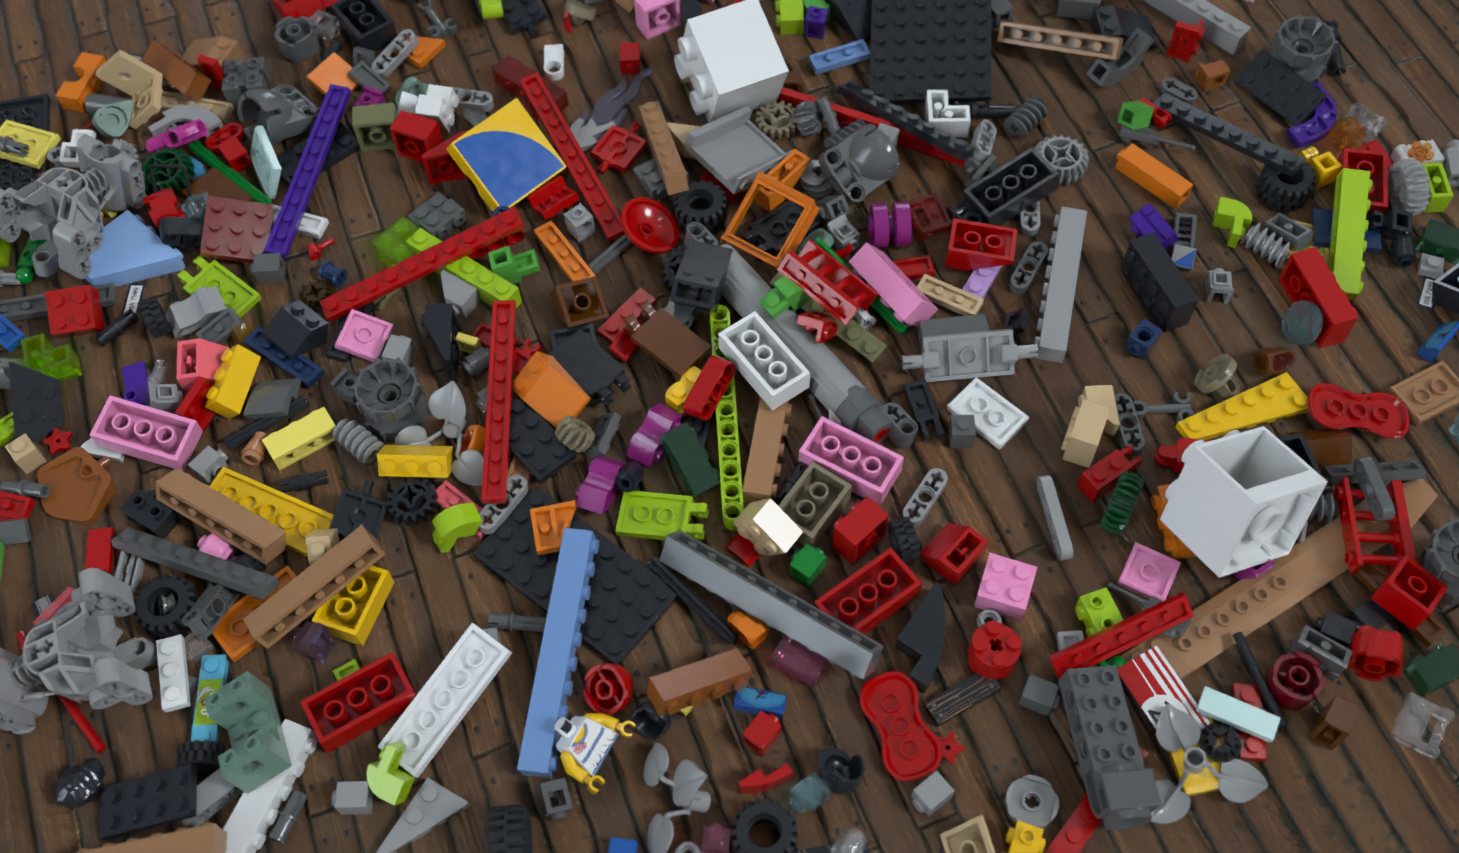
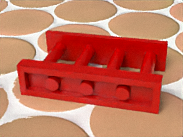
M811 239L808 240L799 256L791 250L777 268L781 274L802 288L807 295L844 325L851 322L860 307L866 311L878 295L876 291Z
M1346 477L1335 487L1334 499L1338 502L1346 550L1344 561L1349 568L1350 575H1355L1363 564L1395 566L1405 555L1417 563L1402 480H1391L1386 486L1395 508L1394 518L1382 521L1389 524L1390 534L1358 532L1356 520L1377 521L1371 511L1354 510L1352 499H1366L1362 490L1350 489L1349 478ZM1360 542L1390 543L1393 546L1395 555L1361 554Z

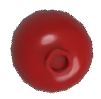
M616 663L596 665L589 670L584 679L586 681V689H583V695L590 708L597 713L601 712L606 715L617 713L626 708L633 698L635 691L633 678L624 667Z

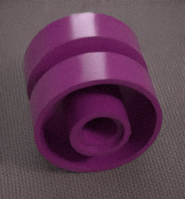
M908 201L893 202L891 214L888 212L886 203H872L870 205L868 234L871 237L872 246L877 249L888 248L890 236H892L895 247H910L912 226Z

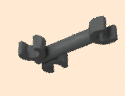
M427 0L428 6H422L421 3H418L420 13L427 14L435 25L427 29L429 36L432 35V38L441 39L442 36L458 32L457 25L453 24L452 18L446 19L443 25L433 11L434 7L431 0Z
M1175 392L1172 398L1173 404L1147 405L1141 400L1133 401L1134 407L1141 410L1136 411L1138 419L1144 418L1146 414L1178 413L1176 417V422L1178 423L1183 420V416L1190 417L1195 415L1194 411L1191 410L1190 401L1192 396L1190 392H1186L1185 400L1180 399L1178 392Z

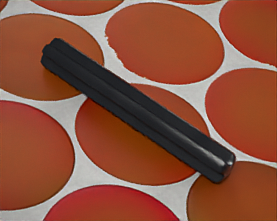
M301 396L297 400L290 402L287 416L261 418L224 439L229 449L238 447L252 439L257 431L265 432L309 408L310 404L307 398Z

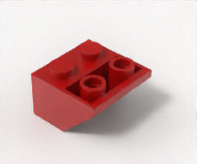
M947 523L921 551L919 558L956 586L985 554L989 541L969 526Z

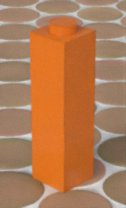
M1133 143L1118 153L1116 157L1118 161L1115 168L1174 209L1178 208L1189 197L1193 186L1191 182Z

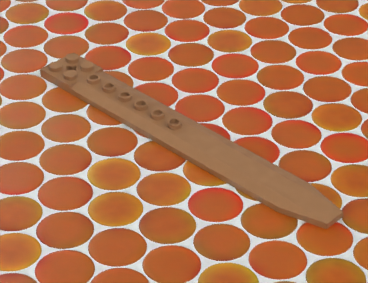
M1415 479L1412 482L1402 483L1411 528L1438 497V494L1424 479ZM1366 499L1354 506L1355 511H1371ZM1340 516L1306 537L1304 542L1295 544L1288 555L1271 560L1275 563V567L1255 579H1241L1192 611L1194 617L1191 618V624L1181 638L1175 636L1170 639L1159 633L1140 643L1121 657L1126 662H1129L1157 646L1180 680L1190 675L1234 646L1236 642L1232 636L1233 634L1242 632L1246 638L1349 570L1344 561L1346 550ZM1356 520L1358 532L1391 533L1389 524L1386 522ZM1360 542L1361 554L1372 555L1389 543Z

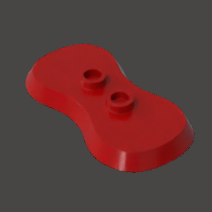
M1329 383L1317 384L1309 391V411L1314 422L1321 427L1327 429L1359 428L1382 438H1399L1404 436L1409 429V414L1406 406L1399 398L1384 392L1358 394Z
M899 671L885 672L868 680L862 686L859 701L862 711L876 726L880 734L882 759L886 770L894 778L901 781H913L931 774L941 763L942 747L937 736L922 720L919 711L918 690L914 681L905 673Z

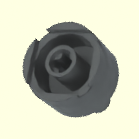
M288 16L276 24L274 36L285 58L293 60L295 63H302L320 50L314 26L307 17L300 16V18H294L293 16Z

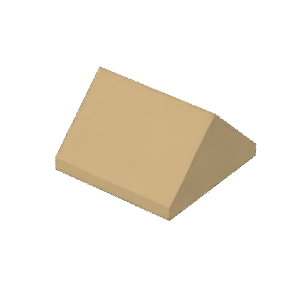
M983 815L940 834L946 853H995Z

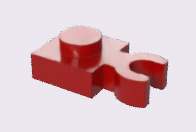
M530 338L524 342L522 350L517 347L514 349L513 373L517 376L535 352H541L540 344L530 348L532 346Z

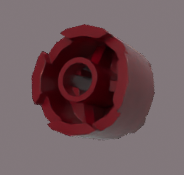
M1298 651L1281 655L1266 673L1265 680L1279 706L1293 711L1302 710L1324 689L1326 679L1318 667L1320 664L1317 660L1308 654Z

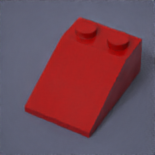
M270 0L282 19L288 16H293L294 18L305 16L311 22L320 20L321 16L326 15L320 0Z
M468 131L459 132L422 154L430 185L469 178L462 172L446 150L453 141Z
M953 218L945 267L967 271L1013 264L1018 229Z

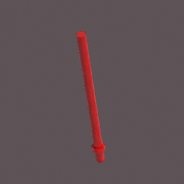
M20 631L15 637L21 644L20 649L23 652L27 634L25 631ZM56 694L96 752H104L107 748L74 700Z

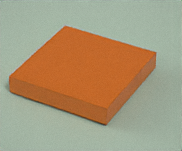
M335 52L307 75L306 78L325 96L330 84L349 87L351 92L359 86L348 76V72L352 67Z

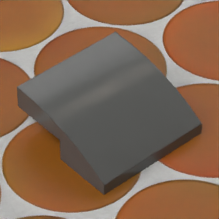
M293 378L259 382L248 399L243 415L248 419L287 416L291 400H297L301 379Z

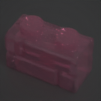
M786 634L782 637L771 657V666L813 688H816L829 664L827 658L819 653L810 651L807 646L800 642L789 639Z

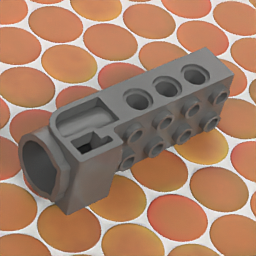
M1116 665L1068 669L1058 680L1093 814L1098 819L1103 818L1105 829L1112 831L1131 829L1152 820L1151 813L1160 807L1162 803L1151 768L1145 769Z

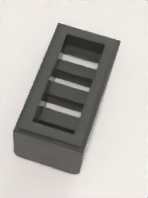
M1175 213L1172 229L1175 231L1177 238L1189 239V242L1177 240L1171 246V254L1175 244L1195 248L1197 215ZM1179 224L1190 225V227H1180ZM1178 231L1189 232V235L1179 234Z

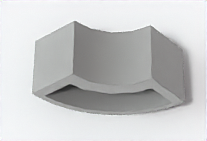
M205 286L197 289L186 300L171 304L165 316L175 338L202 329L224 311L226 306L216 286L211 288Z

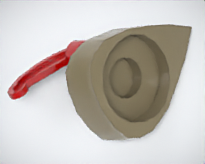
M567 0L563 14L565 31L571 33L573 27L570 26V18H572L573 23L576 25H581L586 20L593 21L596 9L578 0Z

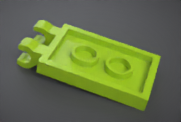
M198 256L193 262L197 265L196 268L200 271L199 274L192 277L185 270L177 274L181 279L180 282L184 285L185 293L189 296H192L201 287L211 288L216 286L226 308L228 306L232 307L240 318L262 299L258 292L216 260L209 264L205 259Z
M643 491L624 492L615 532L617 536L666 540L668 535L681 530L697 540H704V525L689 523L691 515L700 519H708V504L693 503V496Z

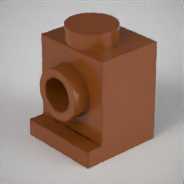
M1223 60L1211 62L1207 65L1200 63L1194 79L1205 92L1225 85L1230 70Z

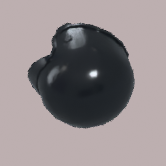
M833 747L824 749L818 759L819 778L829 792L836 795H847L858 788L865 771L863 758L860 754L854 755L851 759L844 751Z

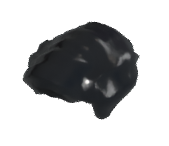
M92 757L88 758L81 765H74L63 770L58 775L52 788L53 797L56 799L57 804L74 809L91 803L97 795L101 794L102 781L105 776L104 766L98 759Z

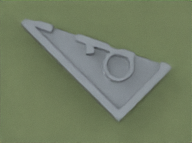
M427 778L376 853H397V850L410 841L413 843L429 833L435 826L448 821L447 818L462 809L463 811L467 809L470 805L469 802Z

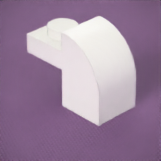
M73 129L71 142H62L59 162L66 167L80 168L76 143L84 134L96 138V133L93 130Z

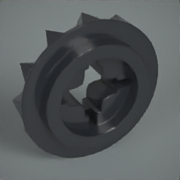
M1211 722L1202 729L1199 738V746L1206 756L1220 763L1230 762L1237 758L1243 745L1241 744L1240 734L1234 731L1233 726H1227L1223 722L1214 724ZM1225 735L1226 745L1222 744L1216 749V738H1221V736Z

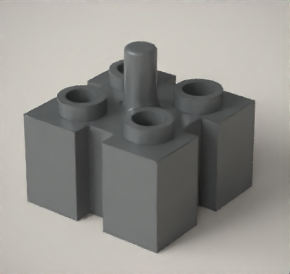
M264 57L248 58L247 62H242L241 59L224 60V75L226 78H223L222 92L228 103L237 106L241 95L251 89H269L267 85H270L271 72Z

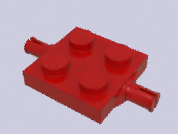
M635 121L629 129H621L612 125L590 152L591 158L602 162L596 169L599 174L604 175L609 167L626 173L647 147V140L636 135L637 131L641 128L638 122Z

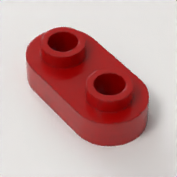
M236 122L228 123L209 135L205 140L207 149L213 154H220L219 145L235 136L241 141L245 133L241 124Z

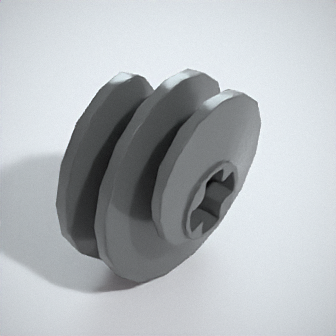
M819 159L811 160L800 176L803 190L806 195L812 198L828 196L833 192L834 188L821 169Z

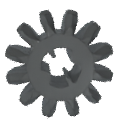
M805 101L798 104L794 110V117L800 134L806 137L820 133L823 128V122L816 102Z

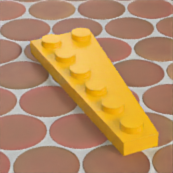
M1286 372L1178 422L1175 428L1183 438L1208 440L1219 435H1226L1233 430L1245 427L1249 429L1263 422L1271 423L1285 416L1289 418L1310 412L1308 397Z

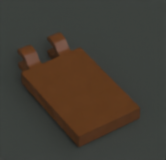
M214 167L190 185L194 205L204 213L206 211L207 196L254 202L250 195ZM185 188L182 193L189 200L187 188Z
M644 301L639 306L642 309L640 314L648 319L642 326L632 315H629L624 320L627 324L625 329L633 334L631 335V341L680 379L689 368L695 366L711 351V345L663 308L656 311L648 301Z

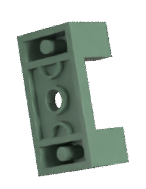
M247 671L205 698L209 718L228 731L231 749L218 756L223 778L248 794L292 766L271 688Z

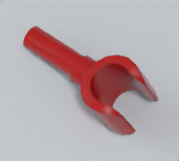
M330 238L318 245L316 243L309 244L308 254L311 260L319 259L322 256L321 250L334 243L335 240Z

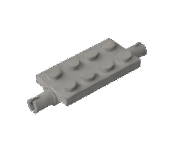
M1012 329L923 336V352L920 355L901 356V361H903L901 364L903 370L922 368L926 382L1015 374L1014 365L1018 359L1038 358V353H1036L1038 346L1037 344L1017 346V344H1014Z

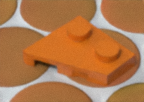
M418 37V45L405 60L420 69L423 68L446 47L443 39ZM395 50V51H393V53H395L396 55H398V54H399V50Z
M575 500L530 509L538 555L560 551L564 528H570L577 508Z

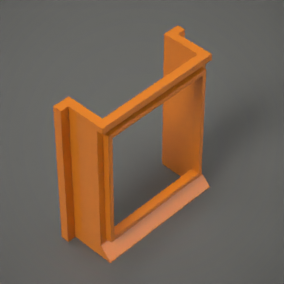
M758 171L754 182L722 235L720 243L731 244L773 266L778 273L777 268L786 254L791 250L796 253L820 208L816 206L815 199ZM761 186L804 208L777 257L734 236Z

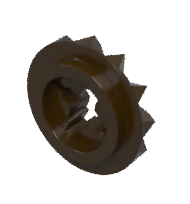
M317 279L316 282L309 281L307 286H302L299 298L312 310L322 309L319 301L333 295L334 290L327 281L321 282ZM313 291L318 292V299L313 295Z

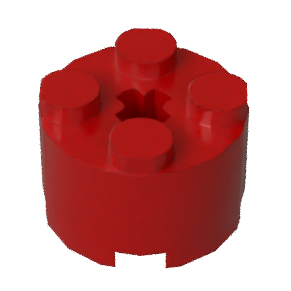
M165 188L142 198L158 231L159 220L164 217L187 218L182 207L177 208L176 205L179 203L172 188Z
M989 621L987 624L980 626L975 630L967 649L970 669L975 674L977 673L985 678L1005 679L1012 673L1020 656L1021 638L1011 628L1000 624L998 621Z
M1368 625L1359 626L1358 631L1353 633L1352 641L1349 645L1352 654L1348 662V669L1357 671L1356 676L1369 681L1383 682V677L1390 676L1397 679L1402 674L1404 643L1401 640V634L1397 631L1374 629Z

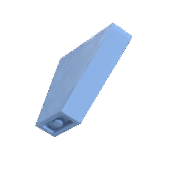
M126 210L104 227V231L100 233L103 235V243L90 256L91 271L85 279L92 286L114 283L117 287L180 271L186 268L182 261L184 257L177 248L172 249L171 245L163 244L152 226L149 225L147 227L144 220L138 214L134 216L130 211Z

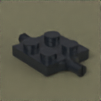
M507 0L501 3L503 9L502 18L513 36L529 30L532 37L539 35L536 26L548 18L537 0Z
M365 480L362 491L342 489L329 529H338L339 537L344 539L359 526L363 525L377 540L387 509V502L371 495L375 485L373 481L369 485L370 480Z

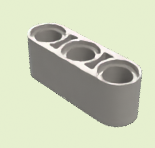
M219 768L197 786L196 817L182 820V823L186 828L190 829L199 827L244 791L223 778L221 768Z

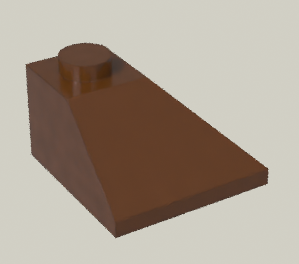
M596 276L555 286L550 293L556 313L567 328L609 318Z

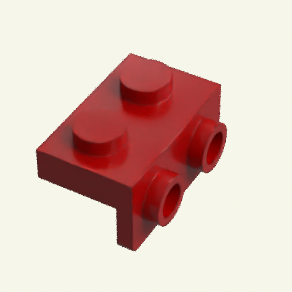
M562 176L556 177L527 195L533 212L544 220L555 217L558 212L571 207L574 202L579 200L577 192L567 187Z

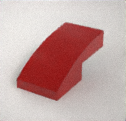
M788 763L766 777L761 769H758L738 782V790L741 794H754L777 788L793 779V771Z

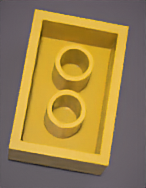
M372 565L319 607L312 619L318 631L364 646L394 585V580L389 571Z

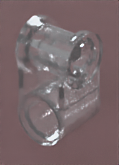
M1358 103L1351 105L1342 121L1343 126L1347 130L1352 131L1366 142L1375 140L1378 133L1384 131L1387 127V122L1383 117Z

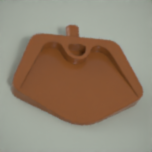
M75 447L43 465L38 470L37 477L38 483H45L50 487L49 496L41 498L45 512L56 519L85 525L93 524L116 491L111 475L104 469L111 464L110 459L104 456L96 461L84 448Z

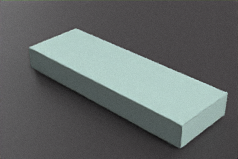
M1207 686L1203 688L1196 711L1233 726L1269 743L1274 740L1280 717Z

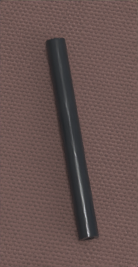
M1237 632L1232 636L1269 712L1280 717L1278 729L1286 727L1288 724L1243 633Z

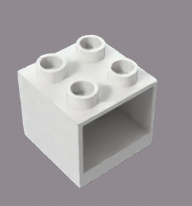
M745 0L688 19L684 37L678 38L680 54L674 56L681 79L689 77L695 89L689 93L696 115L705 113L708 123L745 106L754 111L759 109L760 106L765 107L766 102L770 105L773 104V100L777 101L789 72L759 0Z
M1264 426L1245 432L1233 430L1223 438L1209 442L1197 440L1186 448L1182 455V462L1185 465L1179 478L1171 483L1166 490L1165 497L1168 499V502L1160 520L1220 578L1264 563L1269 559L1273 560L1288 555L1328 481Z

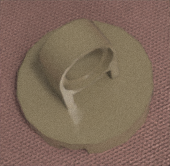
M1225 353L1211 359L1208 362L1210 366L1205 371L1201 368L1194 379V385L1201 393H1209L1216 390L1224 398H1229L1240 392L1239 382L1233 376L1237 362L1233 357Z

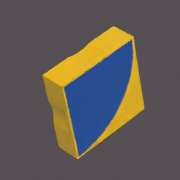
M517 98L453 141L446 148L462 172L474 183L480 196L492 212L498 206L513 207L567 167Z

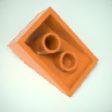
M538 351L535 352L512 382V389L519 397L555 428H557L558 423L565 416L571 415L576 418L591 399L553 356Z

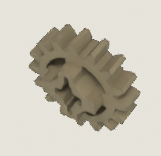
M773 100L772 105L766 102V107L760 106L759 112H756V127L766 136L770 135L771 140L775 137L782 140V136L789 138L790 133H796L795 108L791 109V103L784 105V101L777 104L776 100Z

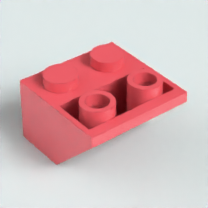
M200 338L177 342L176 379L185 393L189 392L198 376L207 379L210 386L213 387L215 383L214 375L223 362L221 357L226 349H230L229 347Z

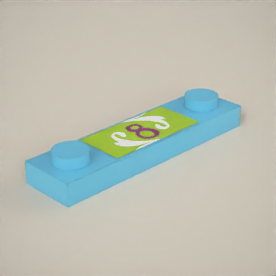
M227 654L202 655L191 742H194V740H208V742L217 741L219 743L221 726L209 718L205 698L227 684L230 660Z

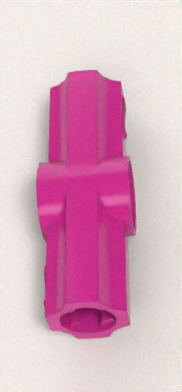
M196 119L177 128L166 130L164 133L146 140L148 152L155 153L157 148L163 150L165 146L169 149L171 147L185 146L192 141L207 136V127L200 119Z

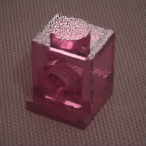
M718 823L711 824V827L704 826L702 852L730 853L731 829H727L726 825Z

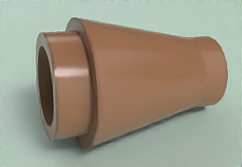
M257 431L241 451V459L244 463L257 466L263 462L266 446L262 439L268 437L266 433Z

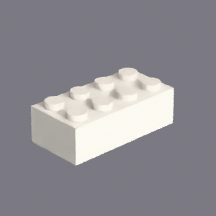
M756 311L718 333L719 349L729 361L735 364V368L772 410L809 388L810 372Z

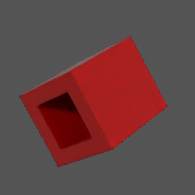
M639 42L619 43L621 75L641 74Z
M236 136L218 146L225 162L237 173L253 165L247 150Z
M760 711L743 732V743L763 757L781 735L779 719L771 713L765 714L763 711Z

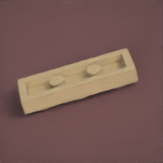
M924 274L917 286L931 302L963 316L977 315L984 302L983 298Z

